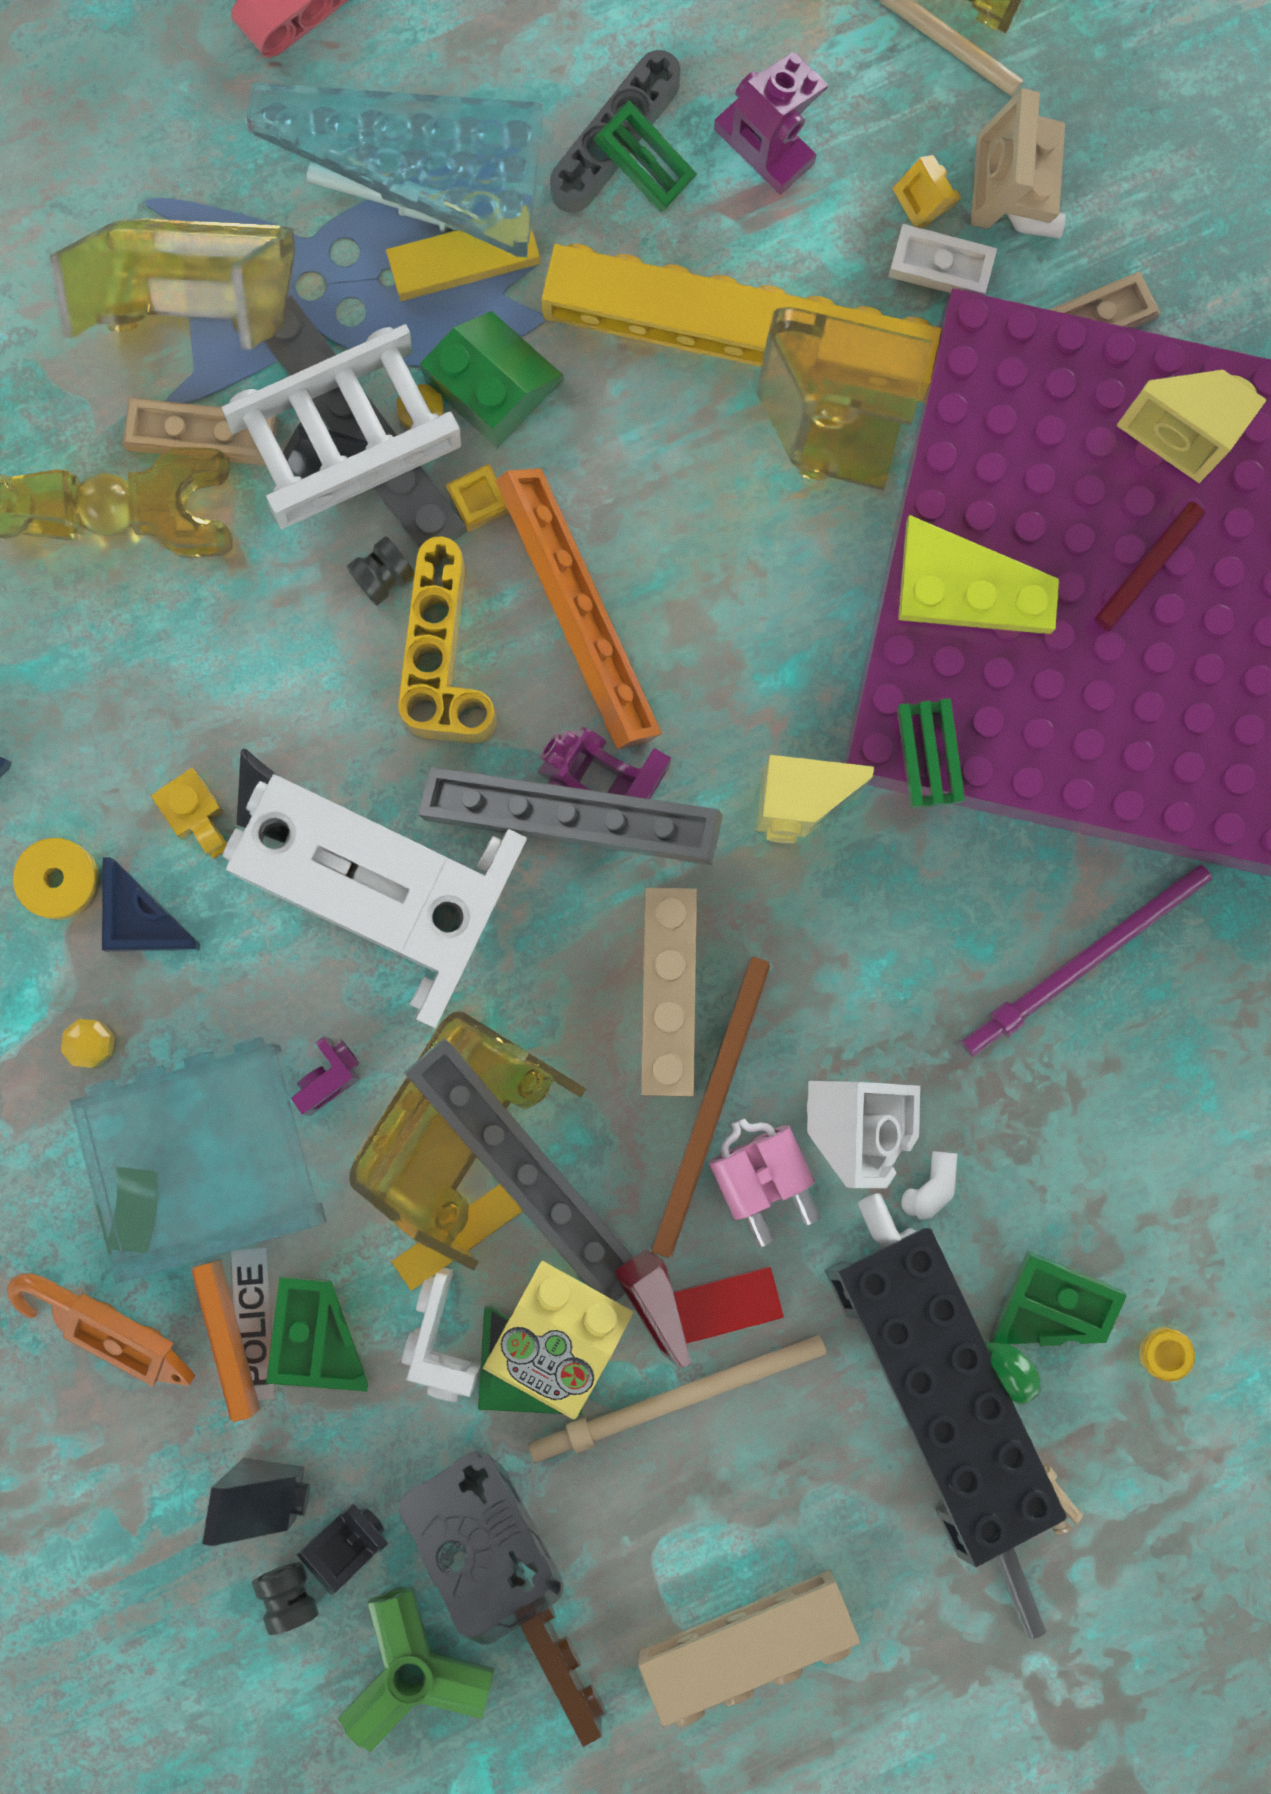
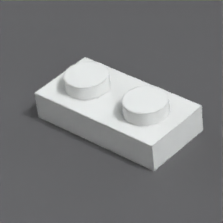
M902 224L888 277L951 293L952 288L985 295L997 248Z

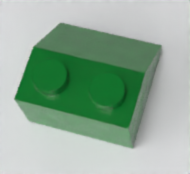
M492 311L453 327L420 362L426 384L440 393L446 403L497 448L564 378L559 370Z

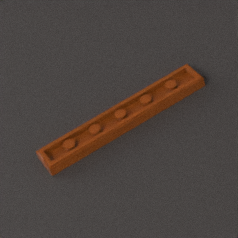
M754 956L748 961L651 1246L652 1253L667 1258L673 1256L771 967L769 961Z

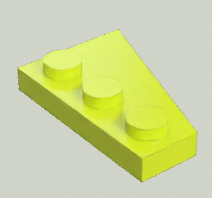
M908 516L905 530L898 620L1052 634L1056 629L1058 578L916 517Z

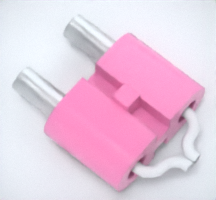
M745 1118L732 1123L733 1133L721 1144V1154L711 1159L708 1164L735 1220L745 1218L757 1246L763 1247L774 1241V1237L762 1214V1210L771 1207L770 1203L779 1199L786 1200L792 1197L804 1225H810L820 1220L819 1212L808 1191V1188L815 1183V1179L790 1125L773 1129L767 1123L749 1124ZM741 1127L749 1132L766 1131V1133L753 1138L754 1141L744 1146L740 1144L728 1150L730 1144L740 1136Z

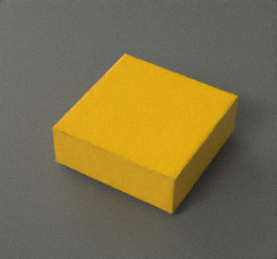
M490 463L445 484L446 490L462 522L465 524L467 532H471L510 513L505 506V501L495 481L497 477Z

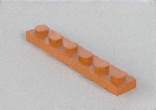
M542 469L507 470L495 481L616 749L652 741L660 736L662 732Z

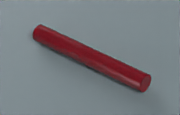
M1192 501L1188 502L1096 615L1094 620L1101 628L1107 631L1112 630L1202 519L1205 511L1199 504Z

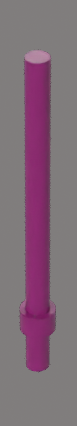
M1199 864L1012 1004L1008 1001L1004 1002L990 1013L991 1019L961 1041L964 1049L971 1057H975L1003 1035L1007 1038L1012 1036L1025 1026L1024 1020L1209 883L1212 880L1210 872L1203 865Z

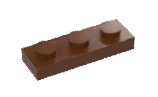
M527 1578L526 1583L522 1587L530 1591L533 1587ZM550 1606L520 1627L582 1747H585L602 1737V1720L600 1717L606 1715V1710L595 1687L592 1684L584 1687L575 1670L581 1666L577 1652L567 1636L559 1639L550 1622L556 1618L553 1607Z

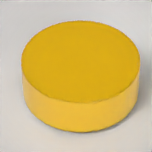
M1159 1327L1148 1332L1142 1339L1139 1347V1358L1142 1366L1150 1375L1163 1381L1173 1382L1181 1380L1192 1370L1195 1362V1350L1190 1339L1182 1332L1168 1327Z

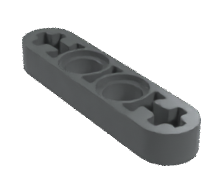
M654 50L643 56L555 166L550 175V190L553 202L559 209L566 212L584 210L619 168L610 157L604 160L595 159L587 150L589 145L594 142L593 138L617 114L618 108L630 100L643 110V116L653 125L676 96L680 87L681 67L673 54L665 50ZM662 71H666L667 81L661 78L657 80L650 90L649 97L645 92L650 86L651 72L658 75ZM622 122V125L639 142L642 137L629 123ZM612 133V136H613V137L621 144V146L630 154V151H629V150L617 139V137ZM582 164L586 171L580 179L581 191L572 189L565 193L563 181L572 184L581 174Z

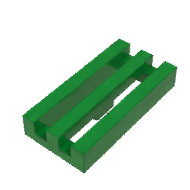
M630 100L593 138L597 145L660 212L664 211L697 175ZM624 120L634 128L680 178L677 182L659 165L649 150L642 146L622 125ZM612 133L630 151V153L644 166V168L657 180V182L667 191V193H665L661 189V187L648 175V173L621 146V144L612 136Z
M951 698L940 699L939 702L931 703L930 701H923L914 705H910V703L899 704L897 713L910 808L962 803L965 797ZM932 714H939L949 793L943 794ZM920 716L931 792V795L922 796L912 724V717Z

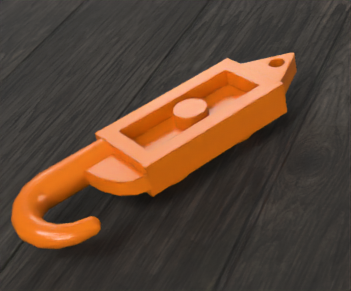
M21 1273L13 1277L7 1286L8 1299L21 1314L30 1319L37 1315L36 1310L24 1299L22 1292H27L52 1305L53 1319L58 1328L64 1332L63 1338L152 1387L157 1381L189 1386L196 1376L172 1350L174 1342L164 1338L154 1328L143 1326L122 1315L106 1302L97 1301L84 1293L78 1296L55 1282L34 1273Z

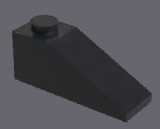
M248 1458L241 1459L211 1487L202 1545L217 1546L288 1531L296 1521L297 1515L304 1516L306 1513L310 1484L302 1483L305 1467Z

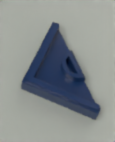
M103 857L102 951H200V943L115 859Z

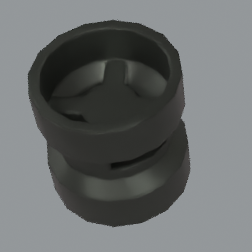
M387 536L374 544L373 552L367 557H357L346 565L352 577L376 606L389 597L390 589L397 584H407L415 575L414 570L403 554Z
M294 1562L278 1567L252 1581L256 1598L262 1600L266 1608L263 1620L269 1635L284 1633L300 1627L316 1618L319 1614L314 1598L307 1595L304 1586L307 1574L303 1562Z

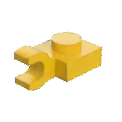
M193 767L150 795L179 838L183 840L193 833L207 855L210 854L213 859L224 853L227 841L212 821V819L224 811Z

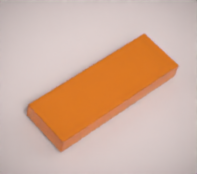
M218 1259L193 1267L192 1275L229 1418L234 1423L251 1418L261 1409L222 1260Z

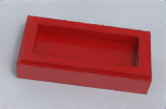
M770 1266L673 1291L686 1344L784 1318Z

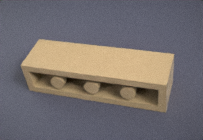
M645 888L641 1096H694L697 889Z
M828 1570L639 1650L638 1666L662 1728L672 1723H675L676 1727H684L700 1720L705 1715V1709L724 1702L726 1706H733L746 1701L754 1694L753 1689L771 1681H773L774 1685L789 1683L802 1675V1668L822 1660L823 1664L838 1662L849 1656L852 1652L851 1647L860 1644V1640L832 1572Z

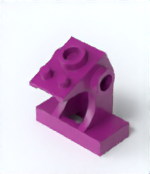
M793 51L759 74L756 71L750 72L736 89L735 95L738 99L715 119L714 130L781 195L815 164L817 154L797 134L805 124V119L801 114L828 89L829 85ZM754 132L762 138V142L753 134Z
M580 727L579 730H563L560 735L556 733L550 738L541 753L540 758L544 762L537 773L548 779L547 784L591 790L581 784L580 781L593 761L617 775L607 793L651 799L670 768L671 757L653 748L643 767L639 769L605 752L603 748L607 743L606 740L590 729Z

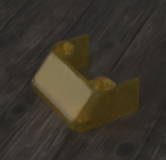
M125 219L109 223L49 255L64 338H74L95 324H107L110 331H130L138 327V321L143 320L149 315L231 319L233 329L240 332L241 348L251 350L263 340L273 337L274 332L283 326L296 252L294 230L290 227L279 225L157 219Z
M783 307L773 312L757 387V396L791 463L798 468V473L801 476L812 480H825L827 477L884 490L900 423L912 425L932 341L799 308Z
M462 1011L448 1015L440 1023L418 1058L419 1060L443 1038L447 1039L506 1109L510 1103L522 1109L533 1107L547 1096L553 1081L579 1097H582L586 1091L585 1087ZM406 1077L354 1159L349 1174L350 1185L413 1240L473 1271L475 1270L479 1261L454 1240L467 1224L469 1209L467 1198L456 1189L470 1169L476 1156L409 1078Z

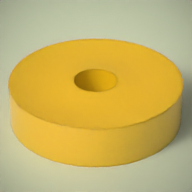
M46 838L33 843L20 855L14 867L13 886L17 898L27 910L47 919L64 920L79 915L92 903L99 887V871L94 858L82 846L63 838ZM61 870L64 876L63 882L60 886L52 888L49 883L50 875L54 871Z

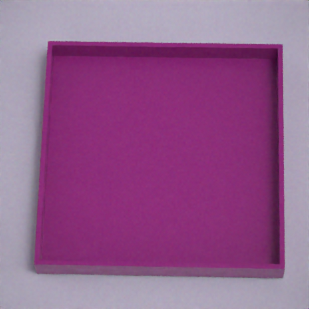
M952 288L942 312L939 326L942 329L932 376L922 402L843 763L874 767L873 777L867 785L908 794L897 707L899 704L910 703V705H914L923 701H930L931 703L939 702L940 699L951 698L965 797L962 803L953 805L1271 877V359ZM1224 370L1231 376H1240L1248 380L1255 387L1256 393L1266 399L1264 405L1233 448L1200 484L1116 426L1149 380ZM1192 501L1199 504L1205 511L1202 519L1112 630L1107 631L1101 628L1094 620L1096 615L1188 502ZM908 516L916 517L1058 578L1056 629L1052 634L898 620L905 530ZM932 714L943 794L949 793L939 714ZM920 716L912 717L921 790L922 796L931 795L921 720Z

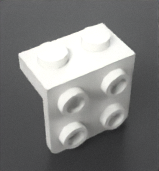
M442 1268L436 1273L435 1277L429 1276V1279H425L416 1307V1311L425 1313L421 1328L415 1327L414 1332H410L404 1349L402 1364L410 1366L407 1376L408 1381L429 1386L428 1395L446 1401L458 1402L460 1395L470 1397L478 1381L481 1363L433 1350L454 1273L452 1269Z

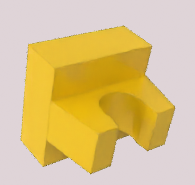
M934 155L920 157L892 188L912 225L918 228L928 227L937 217L950 211L962 198L958 190L952 189L946 178L948 174L943 165L938 164Z

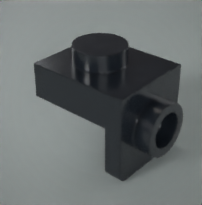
M352 1504L342 1510L296 1555L327 1592L332 1595L369 1559L381 1552L388 1545V1542L381 1535L384 1532V1527L379 1519L369 1509L363 1507L360 1510L355 1504Z

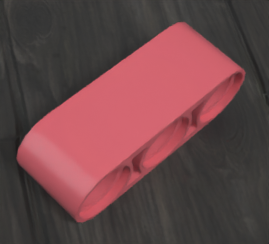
M237 0L231 11V19L264 57L271 58L285 51L349 0Z

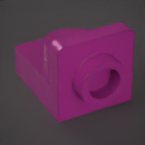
M323 1036L315 1042L332 1065V1068L326 1071L323 1066H320L297 1083L301 1090L290 1099L302 1115H313L360 1080L353 1068L359 1065V1061L342 1039L334 1043L331 1038Z

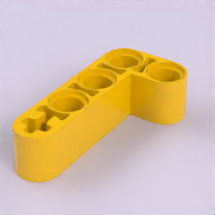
M443 536L433 537L422 544L416 559L398 701L399 714L407 729L417 737L470 744L482 743L495 733L497 727V716L490 698L478 690L452 687L466 578L465 564L462 553L454 541ZM441 558H447L450 563L443 568L442 582L444 588L437 586L438 580L433 567L439 566ZM440 604L449 609L445 619L439 623H429L423 619L424 612L432 605ZM426 653H436L443 657L439 668L427 673L417 669L418 660ZM421 701H429L436 705L435 715L426 722L414 721L411 718L412 708ZM477 706L487 712L485 721L477 727L469 728L460 723L461 714L469 707Z

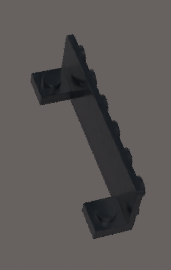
M930 1228L920 1229L855 1262L841 1261L825 1269L824 1271L845 1316L859 1320L944 1504L935 1508L957 1557L977 1568L1065 1521L1066 1513L1018 1411L991 1363V1354L933 1231Z

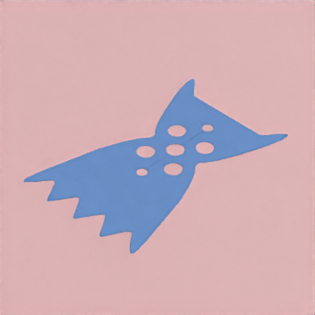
M510 147L485 154L408 182V184L445 196H447L448 192L455 193V199L463 201L462 217L457 230L524 212L528 213L534 207L532 203L498 190L491 185L495 177L508 167L521 152L519 147ZM402 184V185H399V186H396V187H399V188H402V189H403L404 186H405V184ZM152 198L144 201L149 208L181 229L194 371L165 400L166 402L187 404L199 400L277 361L255 332L251 323L261 317L269 307L278 305L291 295L320 334L349 349L366 342L368 337L377 330L386 327L395 329L406 324L411 334L412 354L403 357L406 365L421 367L420 362L453 327L490 311L495 313L520 337H523L546 321V319H543L542 313L511 300L504 293L511 285L538 265L400 302L395 284L386 287L379 282L380 273L383 270L391 269L386 249L457 230L448 228L447 232H441L439 225L408 216H400L398 208L366 200L329 221L312 237L300 238L295 233L277 224L204 204L168 198ZM341 238H349L355 241L360 249V256L357 262L348 267H340L334 264L329 255L332 244ZM269 245L281 248L286 256L284 268L279 273L273 275L261 272L256 265V255L263 247ZM309 271L321 274L327 284L323 296L313 301L301 298L295 288L298 278L303 273ZM229 286L241 288L243 297L239 302L230 303L225 299L224 292ZM349 297L361 300L366 308L364 320L359 325L353 327L341 324L336 317L337 305L343 299Z

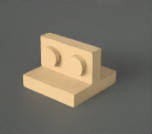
M1021 88L977 134L971 226L989 229L1005 213L1046 223H1051L1059 216L1065 122L1038 116L1040 92Z

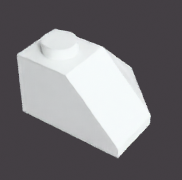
M809 1081L806 1106L808 1114L807 1133L846 1188H888L896 1175V1171L892 1167L902 1151H911L919 1138L920 1086L868 1082Z

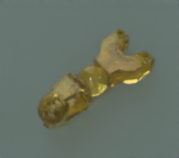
M172 448L158 457L152 467L146 471L128 472V482L117 475L102 472L87 477L81 483L77 475H71L67 470L60 469L12 477L0 474V538L7 540L23 534L75 541L80 539V535H85V528L94 534L111 537L124 533L132 526L135 535L153 536L159 539L166 549L181 558L226 555L233 547V535L228 527L219 520L193 517L186 510L188 498L197 489L221 485L227 480L230 472V459L224 452L214 448Z

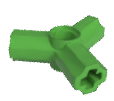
M413 1586L399 1587L371 1598L368 1601V1606L385 1668L339 1715L338 1721L343 1726L346 1735L358 1747L371 1752L415 1705L420 1703L482 1719L495 1668L434 1653L428 1644ZM403 1664H416L424 1672L425 1679L416 1684L407 1683L399 1675L398 1668Z

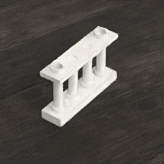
M406 324L395 329L386 327L377 330L368 337L366 342L258 391L255 389L244 390L232 397L229 404L221 407L232 435L248 428L276 484L274 492L266 495L280 530L461 447L460 428L452 412H447L439 417L437 414H431L403 360V357L412 354L411 334ZM384 366L413 421L410 430L395 437L386 435L357 379ZM337 387L340 388L368 442L366 450L349 458L339 454L312 401L313 398ZM291 408H294L322 463L319 472L303 479L294 476L266 419Z

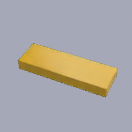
M527 212L386 249L400 302L541 264Z

